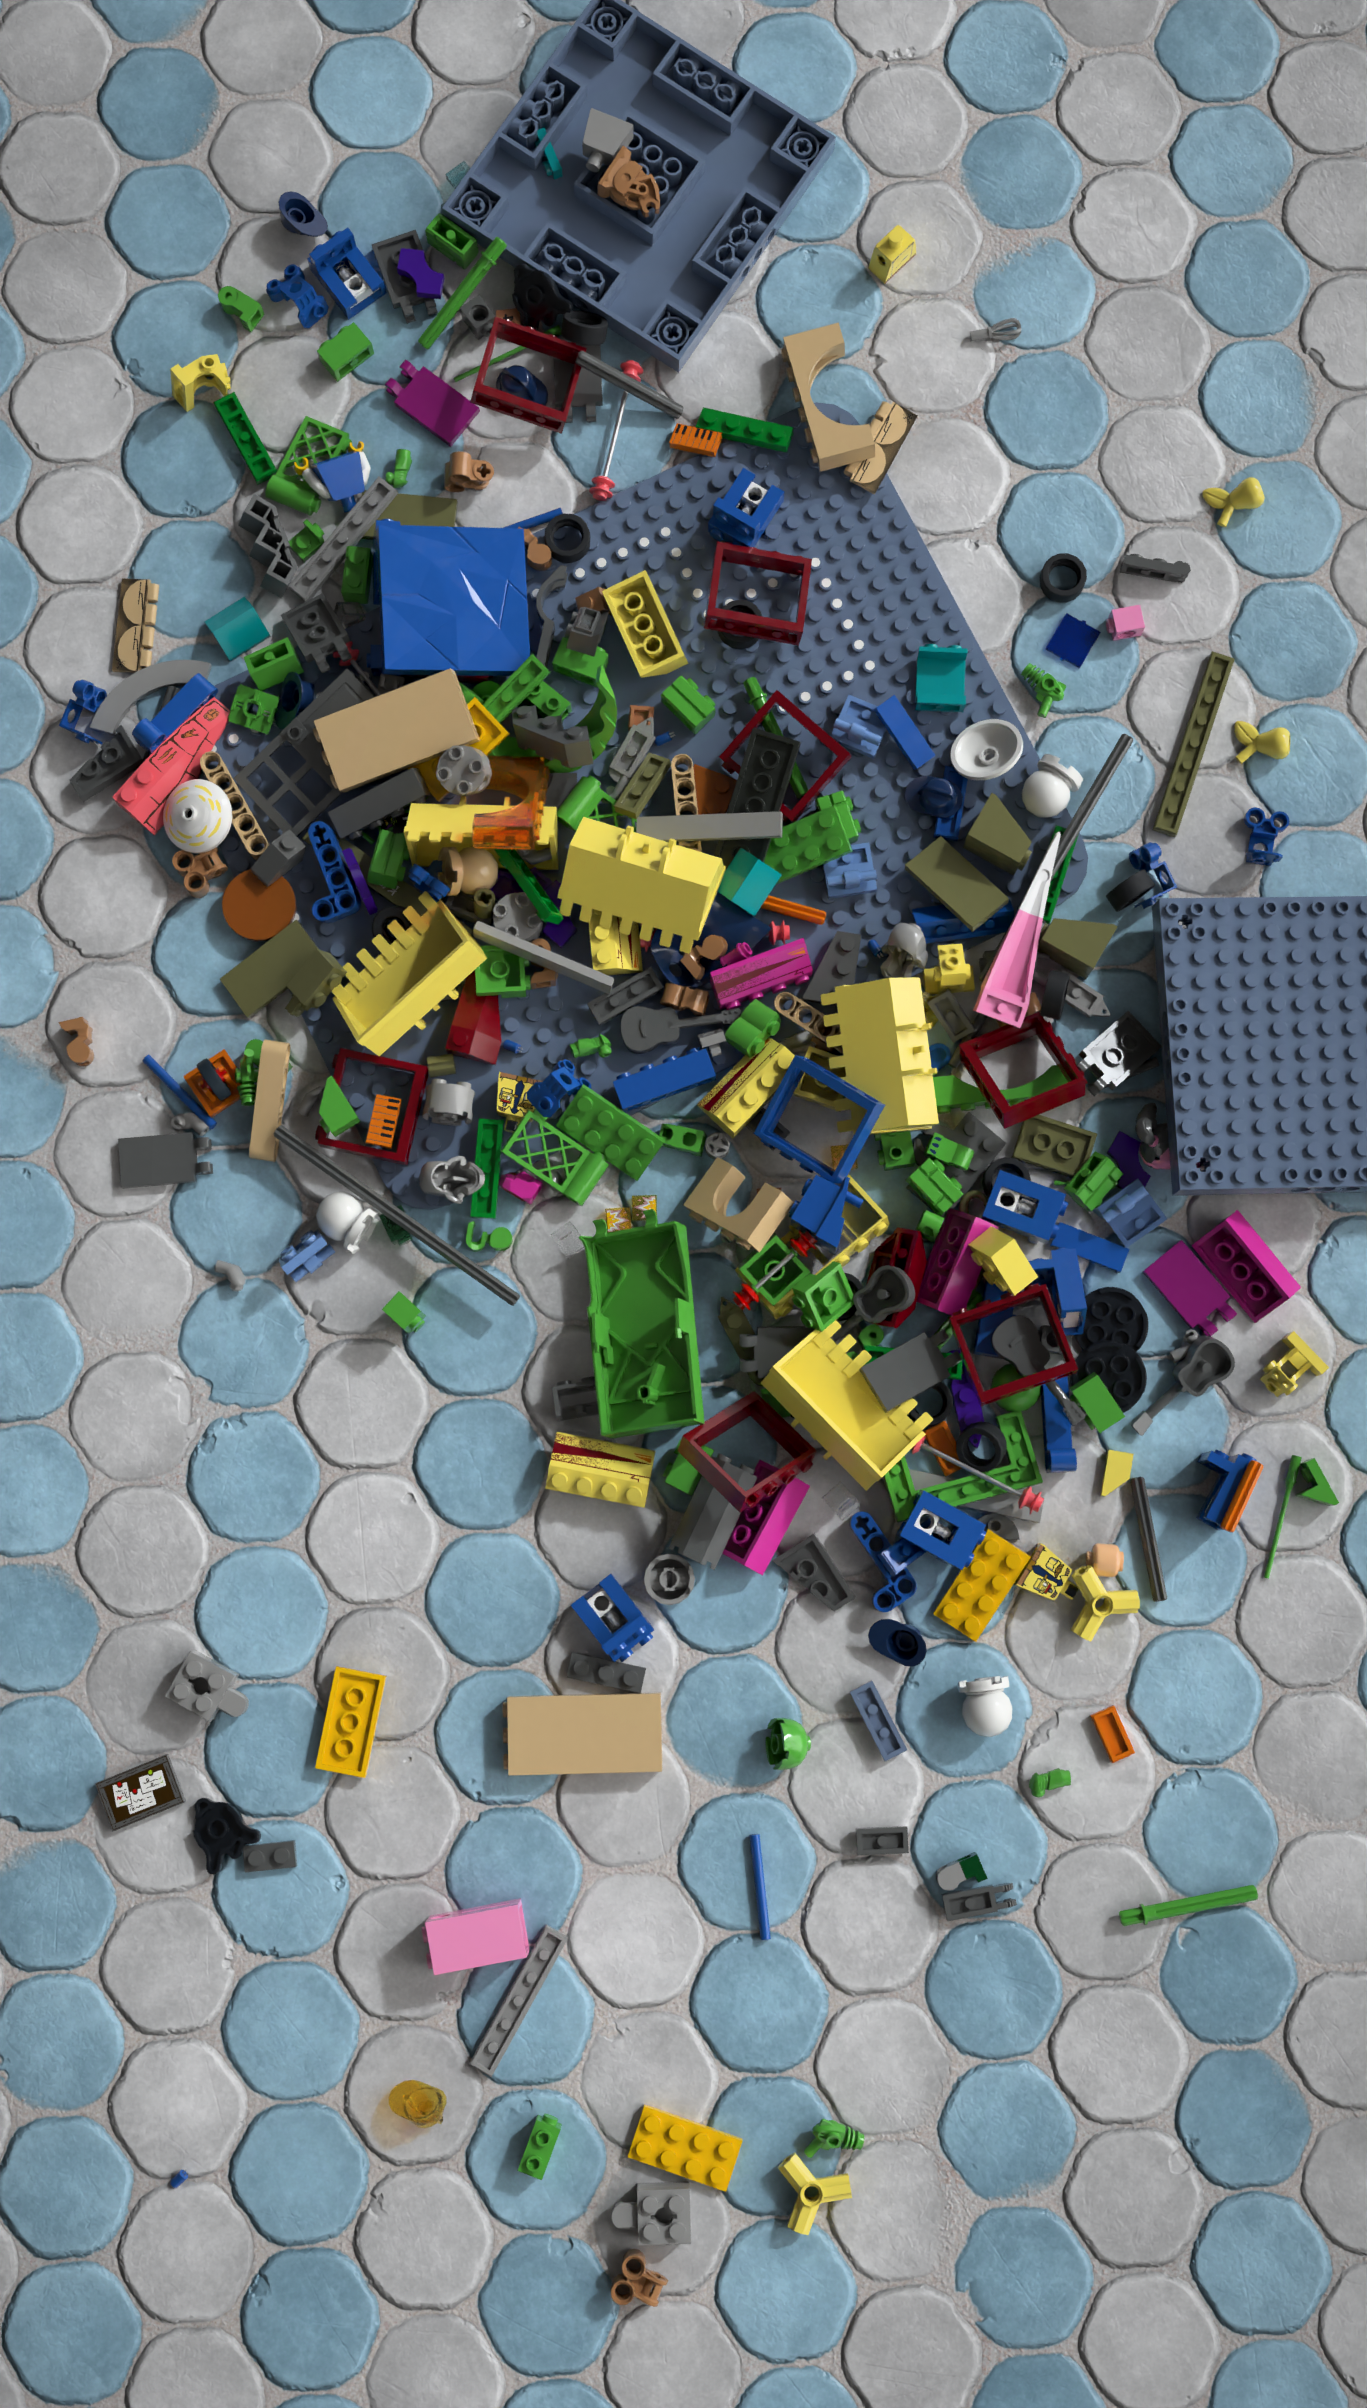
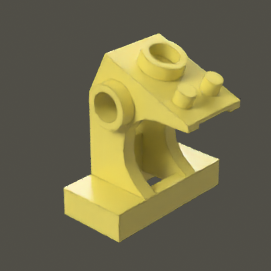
M218 354L201 356L183 368L179 364L170 368L172 396L186 412L194 408V394L199 387L203 385L207 387L214 386L223 396L228 395L227 390L231 389L230 377H228L225 363H220Z
M962 944L937 945L939 966L923 970L925 995L939 994L947 988L952 993L974 991L973 965L965 964Z
M1294 1331L1288 1333L1282 1339L1289 1350L1277 1362L1272 1360L1262 1369L1265 1374L1260 1380L1276 1397L1283 1393L1289 1395L1298 1386L1295 1381L1308 1369L1315 1376H1319L1329 1368ZM1286 1361L1297 1370L1289 1378L1280 1368Z

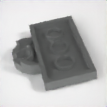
M970 1112L963 1117L954 1130L946 1126L934 1125L931 1129L921 1131L923 1135L929 1136L936 1132L943 1135L944 1138L974 1151L967 1171L941 1163L945 1168L943 1173L949 1179L953 1177L961 1184L962 1189L960 1191L963 1195L966 1194L1007 1144ZM915 1138L913 1151L915 1162L919 1167L928 1157L923 1156L926 1148L922 1145L921 1140ZM908 1184L906 1189L910 1191L914 1196H916L920 1201H922L926 1206H928L932 1211H934L924 1201V1199ZM963 1195L950 1208L953 1209L960 1201V1199L963 1197ZM948 1210L940 1216L945 1219Z

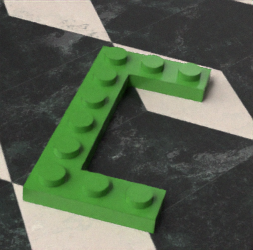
M1015 1411L997 1416L995 1419L998 1428L1004 1434L1007 1442L1006 1454L1010 1465L982 1473L1015 1490L1043 1483L1022 1412ZM905 1455L883 1476L897 1523L908 1520L915 1507L913 1502L920 1490L932 1494L953 1507L1009 1493L976 1475L915 1491Z

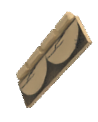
M882 401L875 414V418L870 423V429L875 442L876 457L847 464L844 474L851 478L850 481L875 495L918 415L895 402L890 404Z
M122 578L112 665L113 672L135 673L151 666L152 651L144 650V648H153L155 629L146 627V625L155 626L157 605L149 603L158 602L159 585L151 583L150 579Z

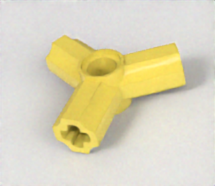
M1090 1564L1080 1567L1071 1575L1085 1599V1605L1071 1628V1631L1091 1642L1104 1618L1110 1614L1138 1613L1140 1608L1138 1591H1106ZM1104 1598L1102 1606L1095 1608L1096 1601Z
M795 2152L785 2158L778 2166L780 2172L798 2193L787 2224L788 2228L797 2233L809 2235L816 2212L821 2203L852 2198L848 2173L815 2178ZM810 2186L816 2187L819 2190L818 2194L815 2197H807L804 2194L806 2188Z

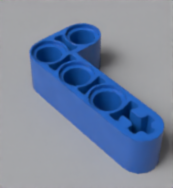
M200 673L194 675L151 721L144 718L135 726L132 731L135 741L151 755L180 725L213 697H216L218 689Z
M314 822L309 827L308 834L331 895L317 900L312 906V914L317 920L329 924L357 913L361 908V899L335 831L324 822ZM321 829L326 831L323 833L324 840L318 837L321 834ZM334 851L335 859L327 863V853ZM342 873L344 875L343 883L335 885L336 875ZM351 896L353 898L352 905L349 908H344V899ZM329 905V915L327 917H322L321 909L324 906Z
M1064 1377L1055 1380L1069 1398L1068 1378ZM1045 1384L1041 1385L1046 1473L1075 1472L1077 1469L1076 1451L1072 1448L1071 1424L1062 1410L1064 1409Z
M857 1512L851 1516L849 1526L887 1581L886 1585L873 1594L872 1604L880 1612H889L916 1592L917 1583L906 1567L893 1577L884 1569L878 1555L889 1548L891 1544L869 1513ZM858 1516L861 1519L866 1518V1528L869 1531L874 1528L876 1532L869 1534L863 1539L861 1535L866 1534L862 1527L856 1528L855 1524L858 1522L856 1518ZM872 1537L881 1539L882 1548L879 1551L870 1549L869 1541ZM902 1579H907L911 1583V1589L906 1594L901 1593L898 1589V1583ZM882 1593H886L890 1597V1604L886 1608H881L877 1603V1598Z

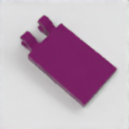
M404 360L400 365L402 369L401 374L410 379L411 382L403 389L396 380L390 378L385 384L387 387L386 391L397 398L394 404L398 409L451 447L480 412L479 407L470 403V400L424 366L418 371L409 361Z
M1182 1240L1143 1271L1144 1275L1190 1329L1197 1325L1205 1336H1212L1218 1329L1206 1318L1216 1309L1226 1322L1237 1315L1235 1310L1225 1302L1230 1298L1229 1294Z

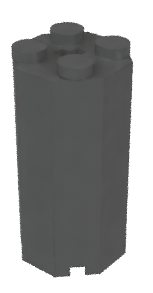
M719 1453L717 1457L711 1456L745 1491L754 1486L757 1479L753 1475L755 1470L743 1464L738 1468L730 1464L732 1459ZM702 1476L669 1549L674 1550L675 1546L679 1547V1554L703 1565H706L708 1561L712 1563L710 1568L715 1570L741 1512L735 1509Z

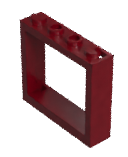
M495 316L470 403L562 434L581 371V366L575 363L580 351L586 352L587 348L559 339L555 335L544 334L532 327H524L513 323L509 319L504 320ZM497 338L574 364L561 411L483 385Z
M717 541L713 557L704 628L799 646L804 628L812 559ZM722 561L801 576L796 623L715 608Z
M776 690L719 758L724 761L721 766L731 775L734 772L739 774L741 766L731 757L751 735L753 728L758 727L776 704L784 709L837 756L792 810L782 803L780 811L783 813V821L787 822L790 819L794 823L850 760L852 755L782 693Z
M1040 1012L1025 1017L1021 1028L1008 1024L959 1044L961 1062L1004 1129L1085 1096V1084H1087V1081L1084 1078V1072L1078 1070L1073 1055L1066 1052L1060 1036H1055L1050 1021H1045ZM1037 1035L1068 1083L1010 1106L979 1058Z
M340 1048L339 1054L334 1055L332 1068L335 1069L333 1078L339 1087H341L347 1059L415 1073L397 1152L395 1153L328 1138L329 1133H326L323 1127L318 1125L315 1133V1140H318L317 1144L326 1149L407 1166L429 1075L428 1067Z
M1038 1283L1028 1285L1024 1288V1292L1018 1293L1015 1296L1009 1292L1000 1296L1001 1300L992 1303L990 1299L976 1304L977 1308L967 1311V1308H962L952 1313L953 1316L949 1318V1324L980 1407L1067 1377L1078 1371L1046 1284L1041 1286ZM1039 1298L1064 1364L984 1391L960 1326Z
M755 1391L706 1420L705 1424H700L684 1434L678 1448V1452L739 1512L748 1507L753 1508L761 1498L766 1495L768 1497L771 1496L779 1486L784 1483L786 1485L789 1484L800 1472H807L813 1466L812 1461L817 1451ZM751 1416L794 1460L745 1491L701 1447Z

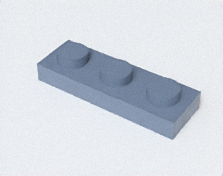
M871 1680L850 1691L884 1761L907 1751L873 1681Z

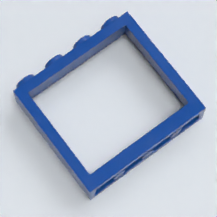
M795 1055L754 1134L761 1138V1142L764 1143L763 1145L779 1149V1154L791 1161L795 1159L800 1162L799 1167L810 1173L814 1171L821 1175L820 1177L832 1183L842 1184L883 1111L885 1104L810 1059ZM804 1072L867 1110L836 1170L773 1132Z

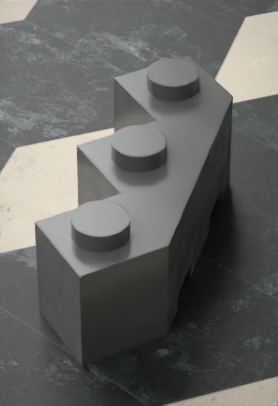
M254 494L245 508L238 526L257 536L249 556L269 567L260 587L282 598L298 566L295 558H292L289 549L290 544L284 528L280 525L276 506Z
M536 705L521 706L512 711L513 726L519 748L535 750L536 755L551 761L557 759L561 761V765L568 768L593 764L592 748L587 726H574L570 729H564L561 715L547 716L539 719Z

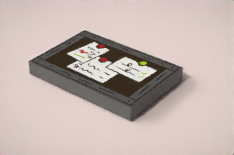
M169 1754L95 1783L112 1832L186 1802Z

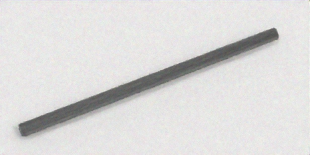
M1127 734L1121 735L1059 840L1051 880L1133 742L1131 736ZM1008 929L979 976V981L983 982Z
M280 1125L275 1130L274 1136L508 1304L514 1306L520 1298L517 1292L287 1128Z

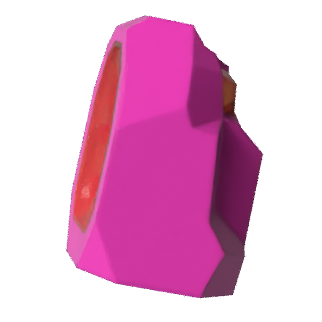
M524 1171L521 1173L509 1172L508 1174L501 1175L499 1179V1186L529 1205L533 1203L543 1186L541 1181Z

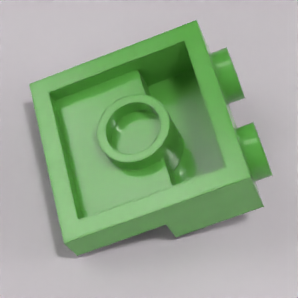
M494 945L480 946L487 959L475 969L476 995H501V998L526 997V990H531L530 975H525V967H529V960Z
M835 1261L817 1275L809 1273L792 1287L795 1294L792 1300L803 1312V1315L800 1317L802 1323L806 1327L820 1332L854 1305V1295L842 1266Z

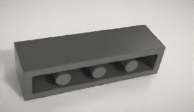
M411 768L329 811L328 814L340 839L349 838L350 841H353L363 836V830L369 827L371 830H374L384 825V819L390 816L392 819H395L405 814L404 809L411 806V803H426L425 798L430 796L431 793L419 768Z

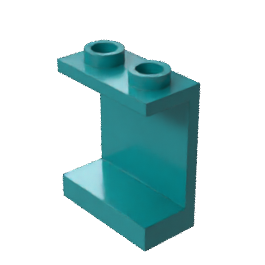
M935 644L919 646L915 710L964 712L966 706V695L964 693L967 648H962L959 645H950L947 648L938 647Z

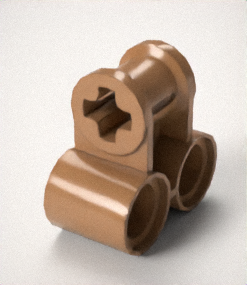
M453 452L450 454V461L445 463L444 489L449 492H462L465 488L483 490L492 479L494 468L487 461L471 459L469 453Z
M217 847L210 851L199 853L196 856H193L188 851L180 850L172 858L173 866L184 877L183 883L185 888L195 898L206 896L210 888L208 881L221 876L228 870L227 865L222 863L217 854ZM183 860H191L187 868H180ZM194 881H202V885L199 888H191Z
M630 2249L624 2254L622 2260L623 2274H619L613 2279L611 2297L619 2305H627L632 2301L633 2297H636L650 2306L657 2307L659 2304L658 2297L663 2285H667L668 2279L658 2272L646 2269L645 2256L638 2249ZM631 2259H636L641 2263V2266L633 2270L627 2266V2262ZM620 2284H625L630 2288V2291L622 2295L617 2292L616 2287Z

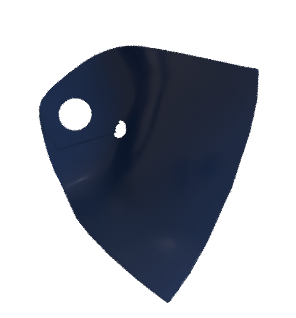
M717 891L699 940L693 941L692 948L696 945L702 946L706 937L717 935L727 941L728 949L726 954L734 950L736 944H742L743 942L747 943L752 950L772 928L745 912ZM657 929L651 941V953L662 973L673 984L700 987L710 983V972L727 966V964L722 966L720 960L716 961L702 957L700 963L705 967V974L701 980L695 979L680 961L684 957L679 953L682 936L674 934L671 946L665 947L659 944L662 930ZM671 963H676L680 966L682 970L681 976H674L670 972L669 965Z

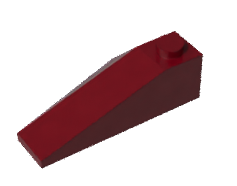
M474 970L466 978L445 1049L448 1054L453 1053L454 1056L496 1066L502 1043L498 995H476Z

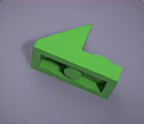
M1311 1458L1300 1463L1303 1468L1301 1469L1303 1478L1307 1483H1311L1312 1486L1296 1494V1496L1327 1506L1337 1505L1339 1501L1316 1459Z

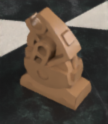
M622 146L599 181L597 195L602 198L610 196L616 203L633 210L641 209L642 215L645 218L649 217V210L647 209L649 206L655 209V214H659V188L653 175H646L641 165L631 161V151Z

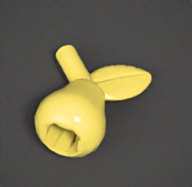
M1254 477L1244 479L1230 494L1221 488H1208L1202 492L1207 504L1217 509H1224L1217 523L1222 527L1227 526L1234 509H1256L1265 500L1260 483Z
M1237 721L1235 723L1234 732L1237 739L1247 746L1235 757L1240 764L1245 762L1256 751L1274 759H1284L1288 756L1290 752V732L1286 728L1277 727L1259 734L1256 728L1247 722Z

